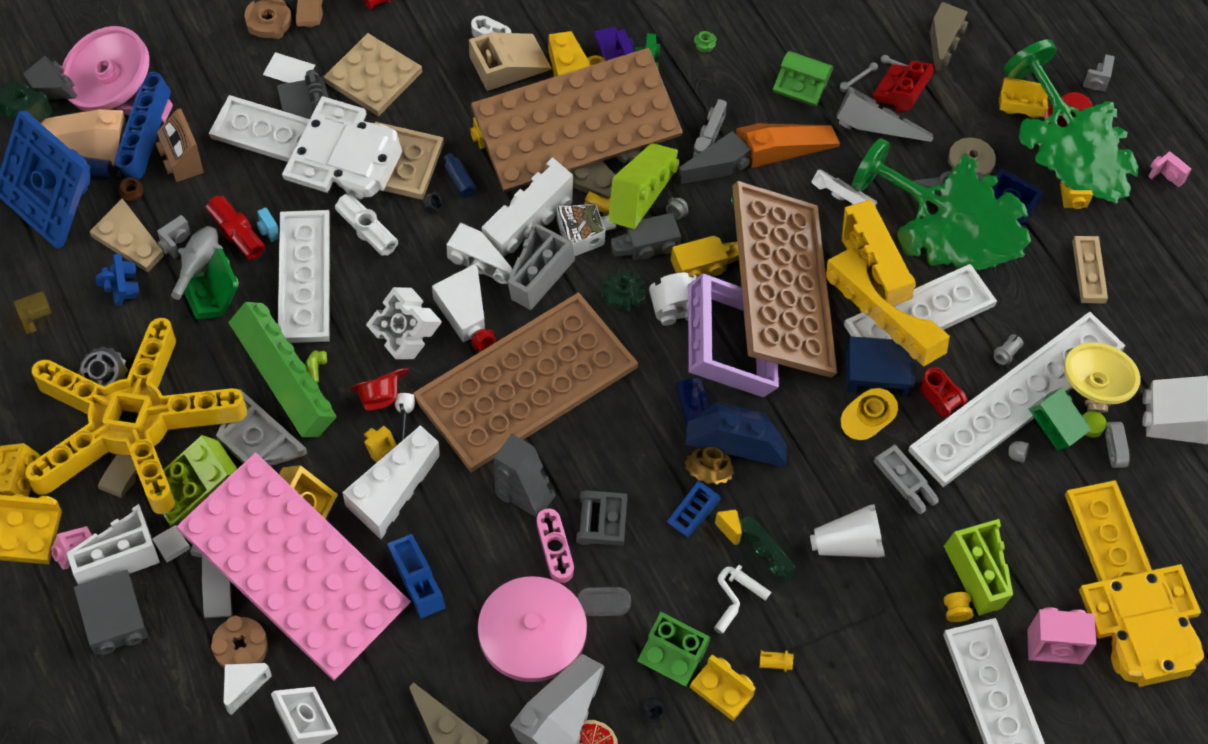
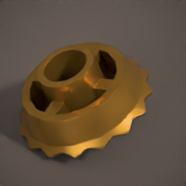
M716 447L698 448L690 456H687L685 461L687 465L686 470L690 471V476H694L698 481H704L707 484L714 483L718 485L719 483H726L727 480L732 479L734 474L730 457Z

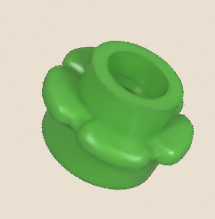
M702 31L694 37V43L700 52H710L716 45L717 39L710 32Z

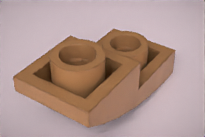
M298 0L296 13L297 27L305 26L310 28L320 25L323 15L321 7L323 0Z

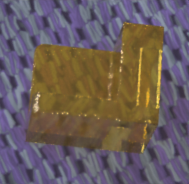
M43 291L14 301L27 334L37 331L33 320L51 313Z

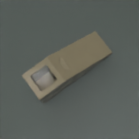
M944 2L941 3L934 16L930 30L935 73L938 74L942 66L947 67L952 55L950 51L956 50L960 40L958 35H963L968 25V22L965 21L967 11Z

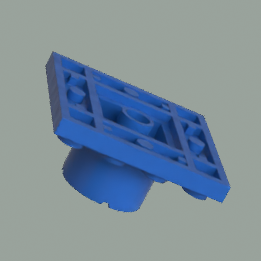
M20 111L17 114L0 169V199L56 249L64 247L80 197L88 189L91 167L82 155H79L73 149H69L27 111Z

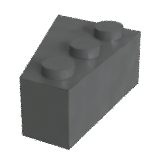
M511 434L494 457L495 493L502 501L506 503L511 502L537 518L539 512L546 509L556 495L553 490H549L547 487L548 477L541 474L540 470L543 465L535 447L514 434Z

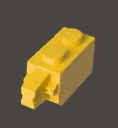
M716 236L674 246L671 252V262L675 272L688 273L689 277L692 278L693 274L697 277L701 274L709 276L720 275L727 270L728 264L739 260L738 242L722 244L720 238Z

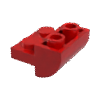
M911 61L908 66L892 64L872 94L873 99L879 103L895 105L896 112L909 111L931 79L934 72L933 64Z

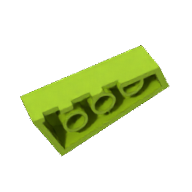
M652 143L612 178L608 222L635 229L670 178L677 172L679 167V159H677L678 150Z

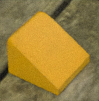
M736 510L717 512L715 524L734 545H738L742 534L738 512Z

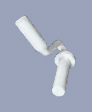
M738 565L736 569L725 567L718 576L719 584L734 603L728 607L714 627V630L719 634L724 633L737 615L740 606L738 598L724 580L728 573L731 574L729 581L732 582L735 579L765 601L771 594V591L742 572L741 565Z

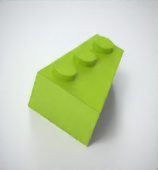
M1000 519L955 531L944 545L967 593L970 594L971 601L978 615L1002 609L1013 596L1008 564H1005L1003 554L1005 549L1004 541H1001Z

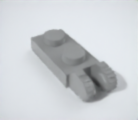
M718 99L715 108H710L707 117L708 125H703L700 136L696 139L693 158L714 144L725 118L726 101Z
M896 445L875 457L874 463L906 500L908 499L911 507L917 513L922 514L926 511V506L916 494L921 491L923 498L931 506L938 503V497L929 487L927 480Z

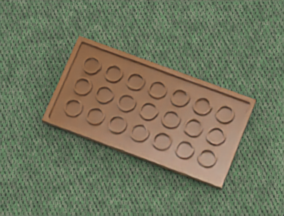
M650 48L471 103L472 111L503 193L531 184L533 182L531 178L537 172L542 174L549 168L546 163L552 157L570 172L647 147L652 143L657 144L679 137L683 133Z
M737 181L732 187L748 356L832 378L837 374L818 205Z
M578 292L415 391L413 395L417 404L472 473L494 459L511 434L522 440L526 439L637 369L638 362Z

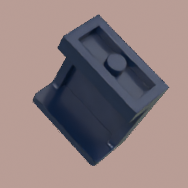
M850 336L846 349V392L856 393L858 386L901 389V395L907 396L909 388H913L915 383V373L911 372L914 359L901 345L895 343L893 339Z

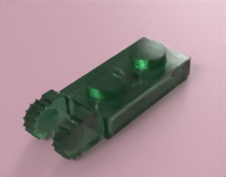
M750 515L743 517L740 524L744 539L755 543L753 546L756 552L762 558L766 556L771 563L772 571L777 577L782 576L786 582L794 578L795 565L771 536L755 521V518L750 517Z

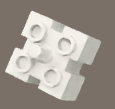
M393 287L382 302L386 308L384 310H376L366 324L378 339L387 340L384 346L395 359H415L425 345L422 340L423 337H431L442 322L430 308L421 307L424 301L412 288Z

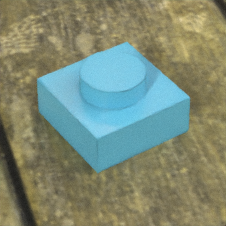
M263 208L257 211L259 217L257 227L263 236L267 235L271 242L280 239L278 226L268 209Z

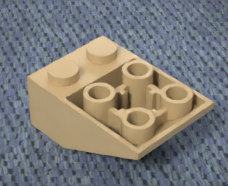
M490 32L469 39V57L487 91L551 70V66L533 34Z

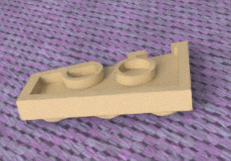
M123 199L90 230L92 238L114 252L121 254L122 257L130 262H135L136 266L147 273L164 256L163 250Z

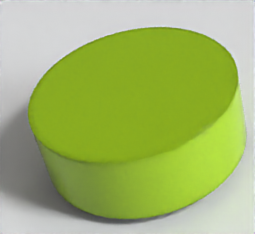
M1088 411L1083 414L1087 420V425L1091 429L1085 435L1088 437L1100 436L1106 428L1107 422L1105 417L1096 411Z

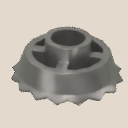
M103 346L85 354L84 359L80 362L78 373L105 387L115 381L126 379L125 374L128 369L125 366L126 360L122 358L121 353L115 352L113 348H105Z

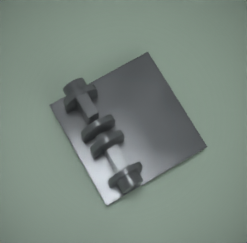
M314 70L306 72L305 80L277 85L283 111L307 119L311 118L321 97L328 98L324 78L319 77L318 73Z

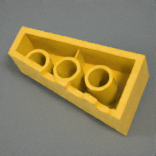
M572 31L549 34L548 52L554 77L591 66Z
M872 199L845 207L842 242L847 250L851 248L867 262L869 280L876 292L892 306L911 300L914 288L916 287L915 279L909 273Z

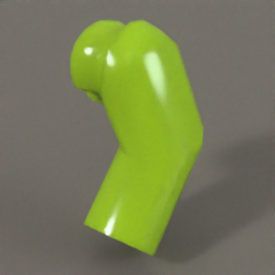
M313 351L305 362L306 370L316 383H319V364L327 363V353L325 351Z

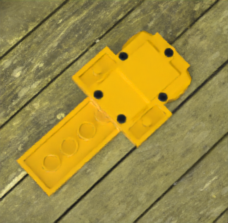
M1116 480L1067 490L1065 497L1098 579L1096 583L1082 585L1079 592L1087 613L1095 614L1097 639L1108 636L1113 638L1111 641V661L1115 672L1120 674L1125 681L1138 683L1139 687L1190 676L1196 669V666L1203 660L1204 652L1201 641L1189 622L1190 618L1198 617L1201 611L1182 564L1156 570L1151 569Z

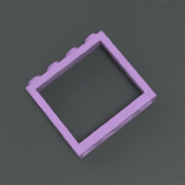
M701 274L689 283V373L761 397H765L779 388L777 363L756 358L757 375L712 360L711 299L744 311L742 288L706 274Z

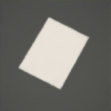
M274 53L263 75L291 83L305 80L306 72L313 70L315 65Z

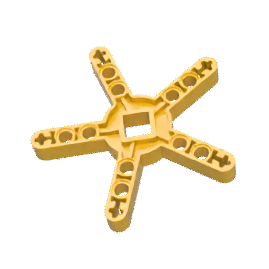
M165 318L154 319L149 324L127 379L115 381L105 387L50 360L38 361L32 367V374L39 390L88 414L89 424L30 463L25 470V474L33 491L37 494L45 495L55 490L108 452L116 455H131L151 509L157 514H166L174 508L175 500L154 446L162 440L167 430L234 423L243 420L248 412L243 394L238 389L230 388L162 396L158 387L176 344L171 323ZM122 411L139 413L136 422L119 421ZM161 492L162 495H161V496H157L156 493Z

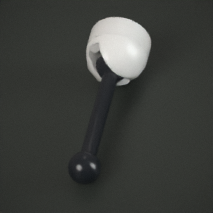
M399 393L395 399V408L398 412L402 413L399 443L405 439L406 416L415 407V396L409 393Z

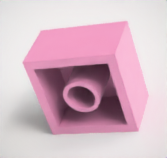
M1052 607L1040 609L1027 630L1028 660L1083 664L1096 646L1095 614L1086 613L1083 610L1058 611L1057 608Z

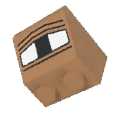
M181 108L177 109L157 131L160 142L156 143L160 156L165 155L167 159L163 162L168 175L173 173L176 182L204 173L195 139Z

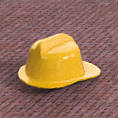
M881 388L865 391L843 411L841 416L843 431L852 439L866 440L871 438L896 417L898 412L897 400L893 394Z

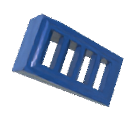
M697 481L668 519L667 523L688 538L716 507L721 498L706 485ZM701 494L707 498V503L700 500L698 496ZM693 501L702 507L701 511L691 506ZM686 509L696 515L694 520L684 513ZM682 517L690 525L687 528L678 522L677 519Z

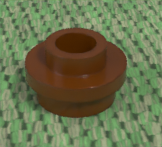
M126 178L119 186V194L126 201H135L144 192L142 183L135 178Z

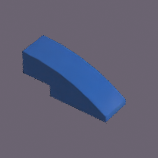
M410 534L388 543L389 551L420 618L445 609L442 593L413 535Z

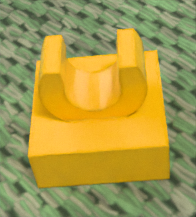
M385 426L381 427L378 431L371 428L364 433V436L367 438L364 443L371 458L376 462L397 446L390 430Z

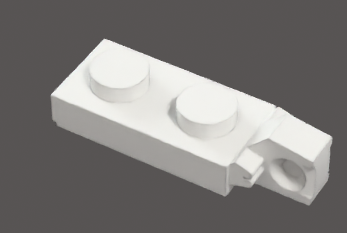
M821 169L816 172L811 182L819 189L828 188L832 191V196L842 201L846 199L852 205L872 199L861 191L855 190L841 179L834 178ZM872 199L874 205L876 206L877 201Z

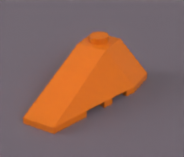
M757 123L736 129L737 136L751 148L749 163L751 168L840 146L832 125Z

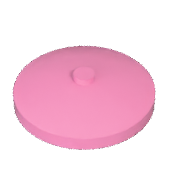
M119 26L104 27L83 37L70 50L62 65L65 70L62 74H66L75 84L72 88L78 95L75 99L68 100L83 111L111 110L126 102L142 85L148 72L149 52L145 43L132 30Z
M522 577L503 584L488 597L479 615L478 638L486 659L500 673L518 681L541 682L557 677L580 656L586 640V617L579 600L568 588L548 578Z

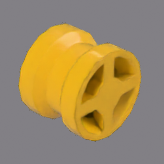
M955 592L944 597V604L948 607L946 612L948 621L963 622L973 618V610L969 607L971 602L969 593Z

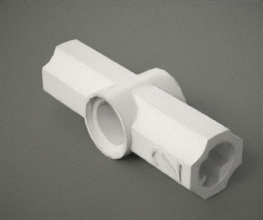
M345 194L340 197L335 205V209L356 230L358 237L366 240L381 256H388L394 252L398 245V240L377 220L375 212L366 209L352 194Z

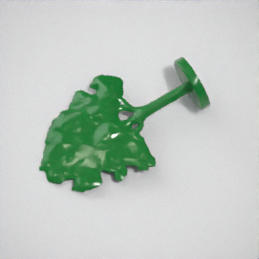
M1045 39L1024 48L1006 63L1003 70L1009 79H1019L1034 73L1052 102L1053 113L1044 121L1028 118L1022 121L1019 134L1020 142L1029 149H1033L1034 145L1038 144L1040 148L1035 156V161L1048 167L1050 170H1054L1056 177L1063 181L1066 187H1071L1073 190H1092L1093 196L1112 201L1115 204L1118 203L1119 198L1128 197L1131 186L1127 182L1126 174H1133L1137 177L1139 166L1130 149H1118L1117 147L1119 138H1127L1128 132L1119 126L1112 128L1113 117H1117V109L1114 108V103L1104 101L1103 104L1084 108L1083 111L1068 106L1062 100L1042 68L1054 57L1057 51L1053 41ZM1071 111L1076 114V117L1072 116ZM1059 114H1062L1067 121L1066 127L1058 126Z
M880 138L870 148L858 167L852 182V188L861 192L865 190L878 174L912 194L918 201L919 210L915 221H910L905 226L900 227L897 233L902 252L906 256L919 257L921 255L920 250L924 247L927 250V262L930 266L953 263L956 268L960 269L971 264L974 270L996 267L997 264L1005 263L1018 257H1024L1023 250L1030 244L1031 238L1027 228L1021 227L1017 219L1029 215L1027 214L1025 204L1009 192H1006L997 200L992 189L998 183L997 176L987 175L980 181L975 170L979 167L975 158L971 159L969 155H963L945 179L943 186L934 185L927 188L920 186L883 164L890 149V143ZM935 191H939L942 194L938 196L935 194ZM927 200L938 207V212L934 215H930L927 211Z

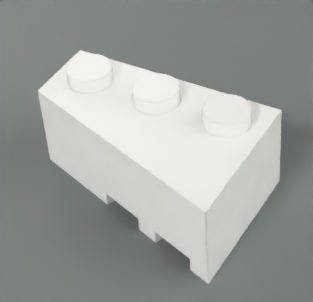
M139 504L132 508V513L120 521L116 519L111 522L110 528L99 535L95 533L67 552L70 566L78 585L128 570L130 574L160 563Z

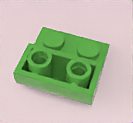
M788 51L781 64V70L773 92L817 107L832 73L833 66Z
M660 612L638 662L687 687L705 654L710 637Z

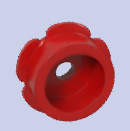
M481 329L472 338V345L479 351H483L496 343L494 332L491 329Z

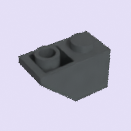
M44 56L23 73L32 88L46 100L75 99L78 96L72 88L75 84L66 74H62L65 70L56 60L51 62Z

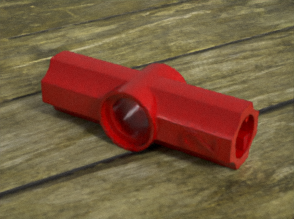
M215 196L210 199L206 206L207 212L217 222L226 240L229 243L233 242L247 260L259 258L265 250V245L252 231V227L245 215L241 212L237 213L224 196Z

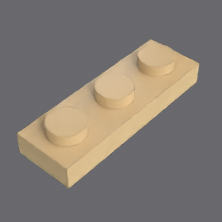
M1075 236L1072 242L1081 303H1106L1108 295L1099 236Z

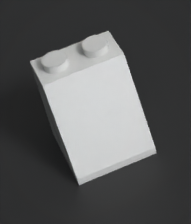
M1208 376L1153 380L1149 388L1144 390L1142 399L1143 404H1146V411L1143 415V426L1146 427V436L1208 444Z

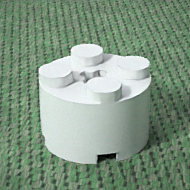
M675 273L660 278L661 283L655 286V282L650 285L649 291L655 315L658 320H661L662 325H671L676 322V319L680 318L688 320V284L697 278L696 275L693 274L692 278L689 277L688 273Z

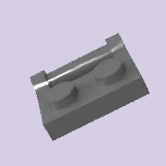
M582 491L580 493V502L582 503L580 532L577 533L576 542L581 545H590L592 543L624 546L627 494ZM600 503L598 532H590L592 504Z

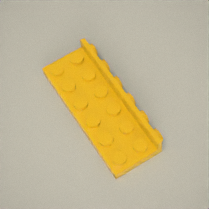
M0 494V560L50 564L51 549L56 539L62 513L57 500L49 496L31 498L23 494H13V496Z

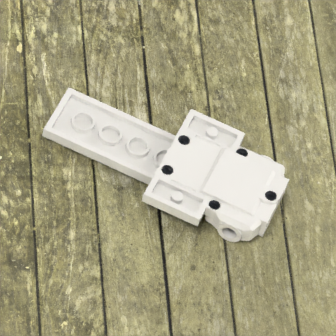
M229 95L209 132L211 139L288 162L282 173L284 180L327 193L332 183L336 182L348 195L352 194L356 199L372 197L379 190L384 191L402 153L399 137L394 129L382 124L365 122L364 119L367 113L364 108L323 96L311 118L307 119Z

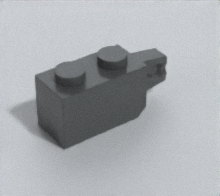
M673 213L643 219L635 229L627 227V234L611 239V248L614 256L632 255L633 260L648 259L663 253L671 254L672 247L680 245L681 234Z

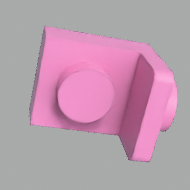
M1169 151L1163 157L1158 156L1150 166L1152 170L1148 177L1154 179L1161 173L1167 180L1180 187L1185 183L1191 168Z
M88 527L57 534L51 552L53 559L60 564L63 570L68 569L70 565L67 552L92 536Z

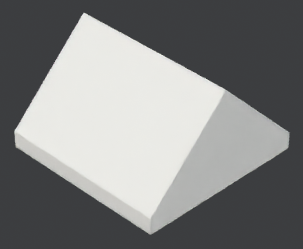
M315 687L277 690L271 693L275 708L293 744H321L338 734Z

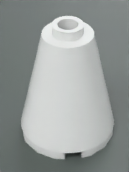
M874 504L815 528V534L810 535L812 550H818L819 555L877 558L885 556Z

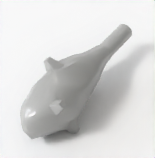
M207 226L198 230L192 235L186 248L178 250V253L181 254L180 278L171 293L172 298L179 300L191 279L210 261L215 249H223L218 244L216 228Z

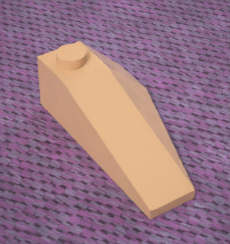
M98 109L37 120L69 149L77 151L79 155L112 161V166H116L115 157L127 125L123 110Z

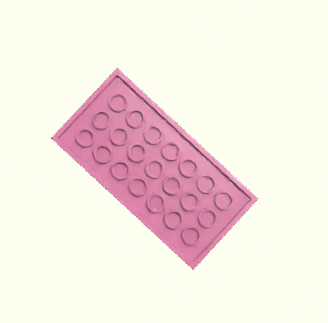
M256 452L176 528L333 681L411 602Z

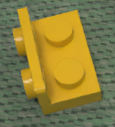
M24 443L0 446L1 495L23 494L29 497L31 485L25 470L40 455Z
M714 655L709 657L707 665L690 684V688L732 721L735 720L753 698L756 689L753 686V682L744 674L739 675L731 669V665L725 659L717 658Z

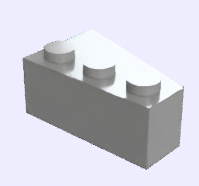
M533 221L528 239H525L521 256L517 258L508 280L511 300L532 310L575 261L573 243Z

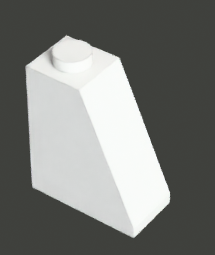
M475 264L432 286L433 300L463 343L472 339L479 330L485 329L478 267Z

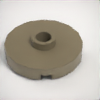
M972 137L962 138L956 141L950 148L948 163L952 170L958 164L959 158L963 155H969L971 159L975 158L979 166L975 169L976 172H981L984 176H987L993 171L996 161L994 150L981 139Z

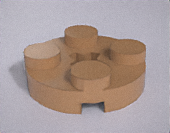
M261 0L256 3L253 1L245 10V22L248 32L261 38L280 39L291 25V11L283 0ZM268 15H272L271 19L266 20L263 18L268 17Z
M232 616L215 631L211 649L218 664L224 669L225 665L261 663L268 650L267 636L257 621L246 617ZM244 639V643L247 646L235 650L234 642Z

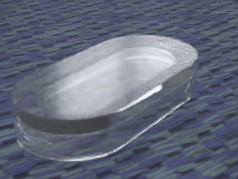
M620 587L586 588L579 593L577 598L586 616H621L627 613L631 606L629 592Z

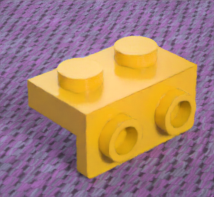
M1006 77L1004 78L999 96L1000 110L1008 114L1021 113L1031 118H1045V113L1048 110V96L1040 83Z

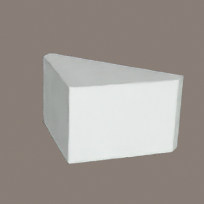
M267 664L225 665L224 704L230 715L272 677Z

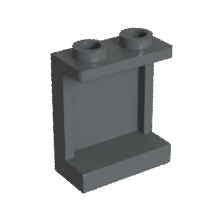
M128 570L74 587L89 645L95 655L109 654L115 648L124 645H136L143 639L148 638L135 595L134 584Z

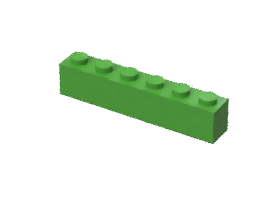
M245 302L228 323L301 437H320L337 417L331 408L330 402L324 398L318 384L306 370L305 364L300 361L294 352V347L281 332V327L270 315L269 309L263 303Z

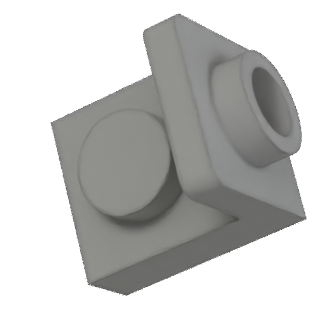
M1105 55L1103 63H1098L1096 70L1089 69L1083 87L1105 92L1111 78L1115 56Z
M182 215L157 231L160 239L158 245L165 254L170 253L174 259L179 257L176 244L183 242L191 234L188 222Z

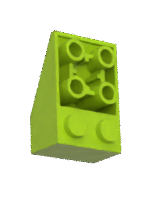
M201 435L163 469L175 500L174 508L170 512L163 514L170 526L183 521L237 470L218 440ZM159 492V493H156V495H157V496H161L162 493Z

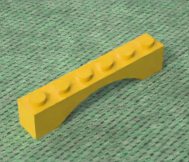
M851 248L828 260L827 280L832 285H835L847 299L856 304L862 313L867 314L880 329L889 334L895 343L901 345L913 359L926 366L947 353L950 336L933 321L908 315L886 302L876 292L869 280L867 262Z

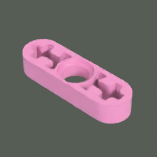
M544 509L537 515V530L549 573L554 581L566 583L573 577L574 564L561 518L557 511ZM545 518L553 521V532L549 533L548 525L544 523ZM552 540H558L562 543L563 547L559 551H552L547 545ZM561 558L563 568H567L565 574H561L558 570L557 559Z

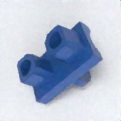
M114 254V264L110 266V272L109 268H102V273H99L95 280L96 285L104 288L105 292L113 290L115 305H123L124 299H133L138 296V283L125 282V278L135 277L136 266L135 262L122 261L121 254Z

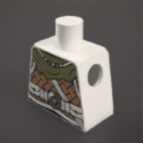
M594 204L557 207V223L561 236L573 243L574 256L603 246L605 244V231L616 229V224L608 222L609 215L600 217L598 208Z

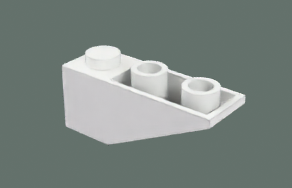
M460 223L447 243V258L453 263L462 264L467 267L475 264L478 267V274H485L494 278L498 283L508 284L513 269L483 232Z

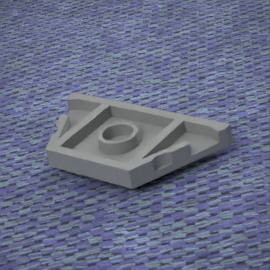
M239 389L243 394L248 412L243 420L225 423L220 426L216 437L226 449L243 464L256 452L270 466L307 454L306 448Z

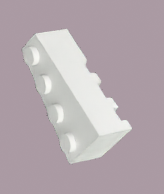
M553 157L546 163L549 168L542 174L537 172L531 178L533 182L525 191L520 189L514 195L509 207L504 205L482 226L483 234L502 257L516 251L519 245L525 239H528L533 221L541 226L544 224L548 225L557 215V207L570 206L572 204L573 174Z
M420 425L343 491L345 506L374 534L382 539L388 526L399 515L402 506L406 501H409L414 494V489L419 482H422L439 458V442Z

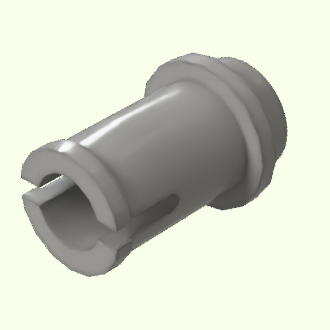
M1010 335L1001 347L995 349L994 359L997 363L1001 365L1011 363L1013 355L1023 346V341L1019 336L1013 342L1016 335Z

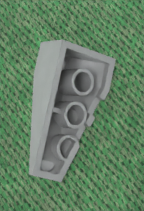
M849 87L837 112V119L840 120L839 124L848 129L854 127L859 130L929 142L934 138L932 133L905 118L903 120L899 119V115L893 110L885 107L883 109L878 108L879 105L876 103V100L852 87Z
M584 654L576 658L533 697L511 723L510 726L518 742L522 744H578L581 738L580 731L584 721L587 720L588 708L598 689L604 665Z

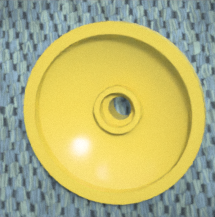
M1096 342L1080 344L1068 353L1064 362L1065 376L1070 385L1079 394L1097 403L1119 404L1126 402L1136 394L1140 385V373L1133 360L1121 350L1107 344Z

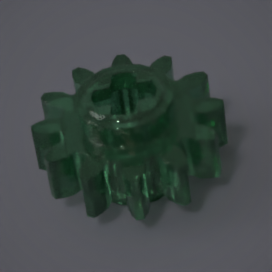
M618 268L616 276L608 273V279L603 280L602 298H608V306L615 303L617 311L621 309V306H625L626 310L630 311L631 304L639 307L640 299L645 298V282L639 281V273L631 276V269H628L626 274H622L621 269Z

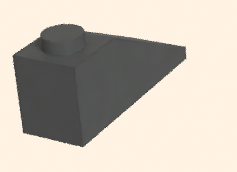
M732 131L679 167L677 181L680 184L729 176L738 170L742 171L750 163L751 148Z

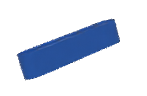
M158 72L148 73L139 87L115 157V164L125 178H135L138 180L144 175L157 137V131L162 122L163 111L167 100L170 98L171 90Z

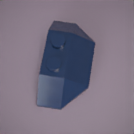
M716 402L687 423L685 445L703 449L716 447L725 454L783 467L786 466L787 444L766 413Z

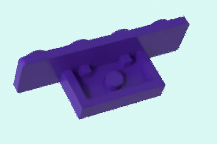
M610 27L595 31L594 36L605 61L634 52L633 40L631 37L628 38L625 29L618 31L616 27Z

